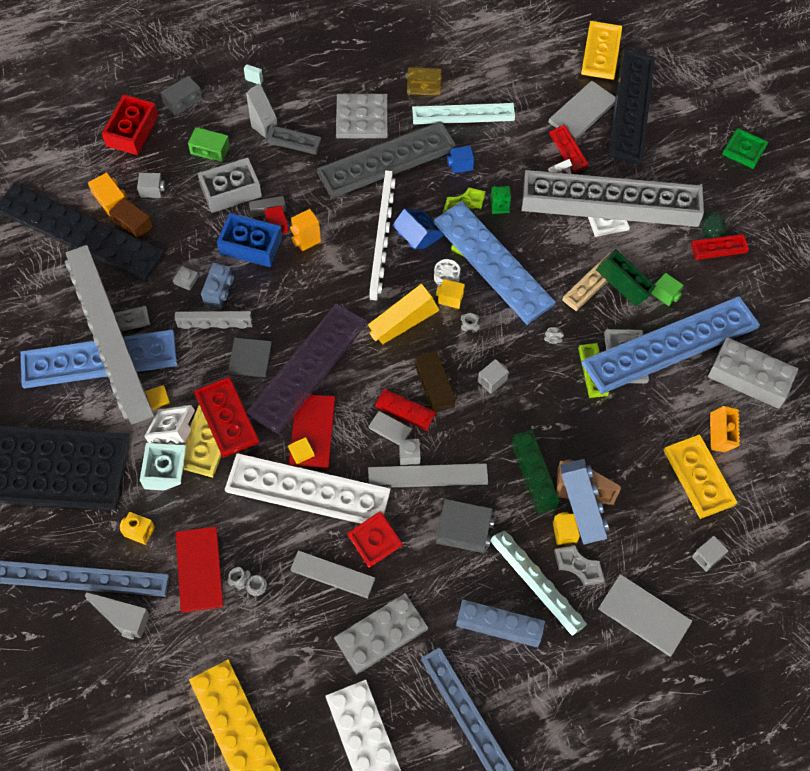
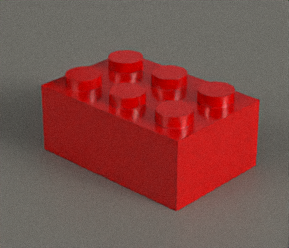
M123 94L102 131L106 147L138 155L159 117L155 103Z

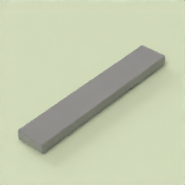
M487 464L368 467L369 484L385 488L488 485Z

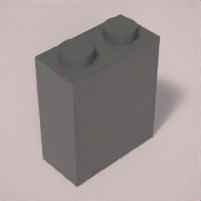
M445 499L436 544L484 553L485 547L490 546L492 535H488V530L493 528L495 516H491L492 508Z

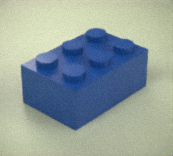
M229 213L217 240L219 254L271 267L282 241L281 226Z

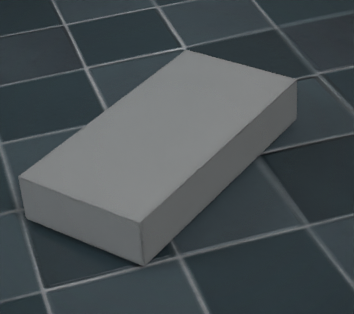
M378 411L369 425L370 430L399 445V440H407L412 433L411 428Z

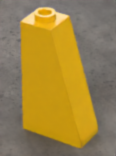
M420 284L369 323L368 326L372 330L369 334L375 341L379 339L384 344L437 313L439 308L429 292Z

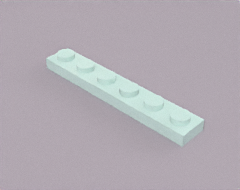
M513 103L412 107L413 124L515 120Z
M503 531L491 538L490 542L571 635L576 634L587 625L582 616L568 603V600L558 592L554 584L544 576L540 568L530 560L526 552L515 543L511 535Z

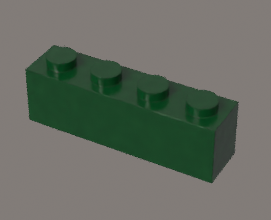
M533 430L515 434L511 445L537 515L556 510L559 499Z

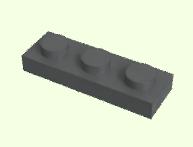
M272 126L267 142L317 155L322 138Z

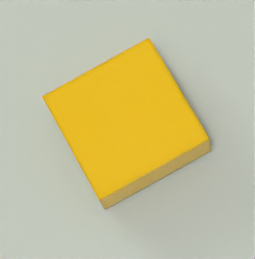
M164 385L145 391L151 410L170 404Z
M306 437L288 445L296 464L314 457V452Z

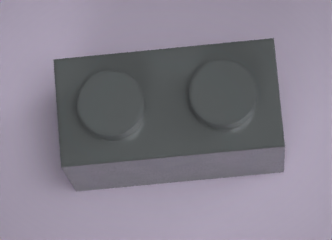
M189 76L161 92L164 105L174 115L183 112L188 107L202 100L200 87Z

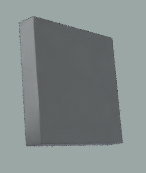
M234 338L228 369L229 374L267 378L272 341Z

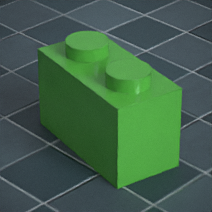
M195 128L188 142L190 154L219 162L224 161L230 148L227 135L207 129Z

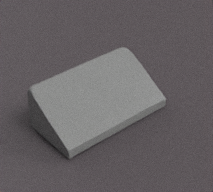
M284 196L249 202L251 217L264 216V210L270 207L281 206L283 212H286Z

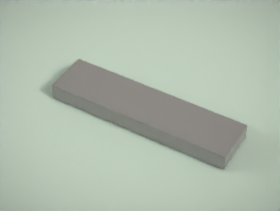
M301 551L297 552L291 567V571L367 599L375 582L374 577Z

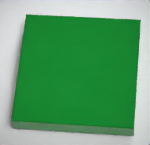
M737 128L722 155L754 169L767 147L768 141Z

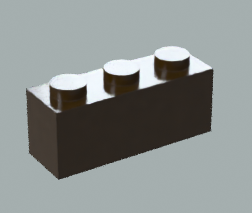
M437 350L415 356L414 366L431 410L438 413L454 408L457 394L455 389H451V379L449 373L444 371L443 367L445 365L442 356H438Z

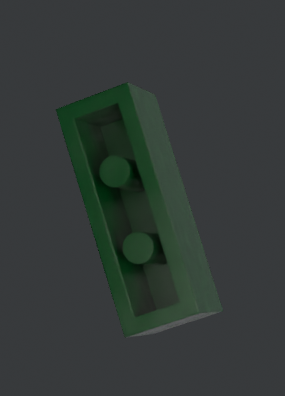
M617 249L613 250L603 259L596 268V271L635 307L648 298L656 287Z

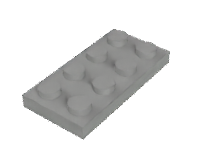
M406 593L335 636L334 640L357 675L427 631L428 627Z

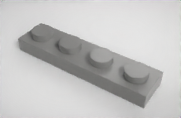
M251 311L175 312L177 327L183 329L200 327L202 329L209 327H219L222 329L238 327L243 329L252 327L253 321Z

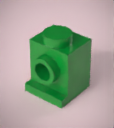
M492 187L490 197L492 214L510 213V187Z

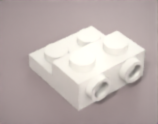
M192 405L159 409L144 437L148 443L185 444L191 432L188 423L195 412Z

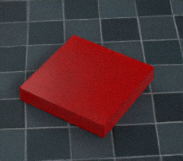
M381 511L347 533L369 568L403 546V543Z

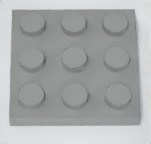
M337 94L336 138H387V94Z

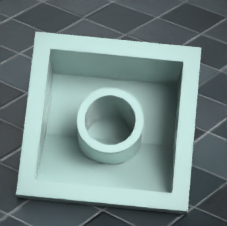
M146 443L140 482L144 489L166 490L181 484L186 445Z

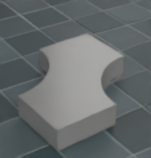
M575 545L554 550L558 569L576 574L582 581L583 586L604 583L605 580L600 561H591L579 554Z

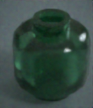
M719 213L707 214L702 219L703 236L711 239L721 237L726 233L725 218L719 215Z

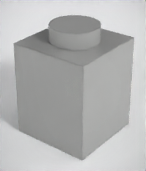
M139 173L137 188L140 198H162V191H165V180H162L160 173Z
M495 359L479 373L478 382L492 394L507 381L509 371L503 363H499Z
M419 439L399 440L400 466H420Z
M713 536L696 550L692 558L707 572L727 554L728 550L720 539Z

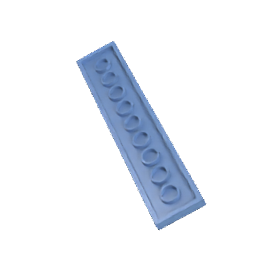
M736 297L583 360L582 365L600 393L603 394L724 343L726 337L734 339L756 330L760 324L742 299Z

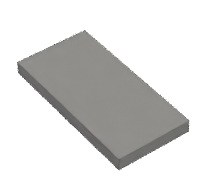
M591 81L549 118L548 123L555 128L565 124L575 141L615 104L616 97Z
M621 574L598 608V610L670 657L692 623V620Z

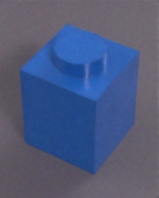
M471 146L450 149V156H447L448 167L451 166L452 173L473 170L474 158Z

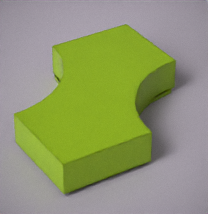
M468 188L461 196L447 197L443 213L461 201L468 209H481L486 191Z

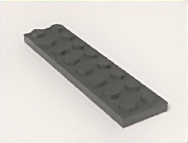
M438 122L317 168V174L332 199L384 179L385 170L392 171V175L446 155L450 153L451 148H457L443 123Z

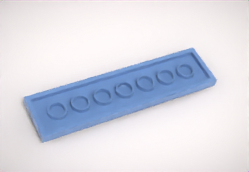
M462 201L434 219V224L526 325L555 305V301Z
M173 330L124 337L137 372L177 366ZM94 341L21 351V381L23 388L106 377L107 374L104 369V363L98 353V347Z

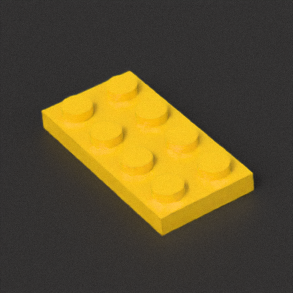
M590 21L581 71L582 75L614 80L622 26Z
M700 435L664 448L663 451L700 519L736 506L737 501Z

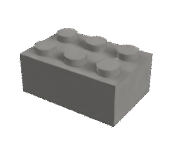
M249 158L197 173L201 189L211 213L262 197L260 184Z

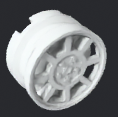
M449 259L439 261L434 269L435 283L441 286L443 279L459 282V265Z

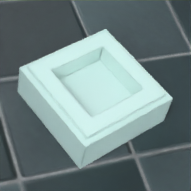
M246 64L244 67L245 79L256 84H262V69Z

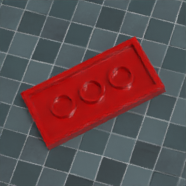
M230 376L194 390L196 399L222 458L259 443V439Z
M296 394L291 444L306 437L314 452V457L296 464L290 452V466L304 469L329 470L335 396Z
M217 527L175 532L181 613L224 607Z

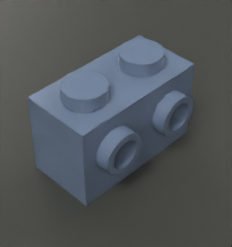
M216 263L212 264L201 292L204 305L222 309L224 301L227 300L230 285L234 281L231 267Z

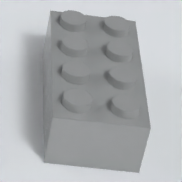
M726 337L708 377L779 409L787 398L798 368Z

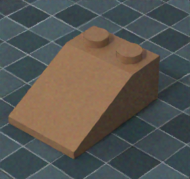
M564 460L559 463L554 487L558 499L569 500L560 465L573 462V460ZM592 470L594 477L591 478L592 484L596 483L599 495H596L597 501H602V504L614 505L621 486Z

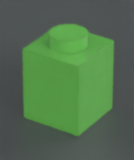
M665 273L655 284L656 287L651 293L670 306L673 301L677 302L681 298L683 284Z

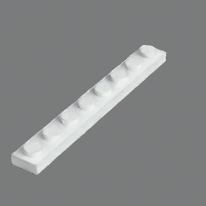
M386 170L370 284V300L376 301L378 294L382 293V283L379 282L380 278L384 277L382 263L386 262V252L383 251L388 246V237H385V235L390 230V222H387V220L391 218L392 207H389V204H393L394 193H391V189H395L396 180L392 178V171Z

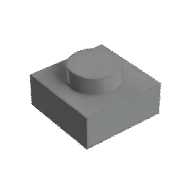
M181 266L173 282L177 286L191 290L199 275L198 272Z

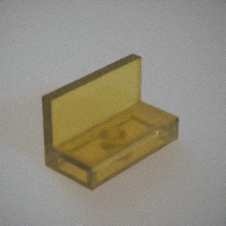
M408 67L407 94L440 95L441 69Z

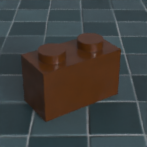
M125 198L109 211L112 222L135 238L140 239L153 227L149 213L141 211L133 201L129 202Z

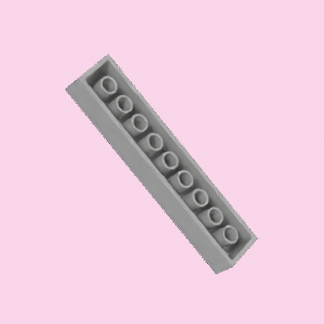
M525 170L522 211L699 227L704 214L703 187L699 185Z
M85 245L65 252L68 259L65 261L66 267L70 272L72 283L76 288V294L82 304V310L87 318L88 326L92 331L94 342L98 347V353L104 363L105 372L111 382V388L117 398L116 401L124 419H129L131 425L153 417L151 407L88 246Z

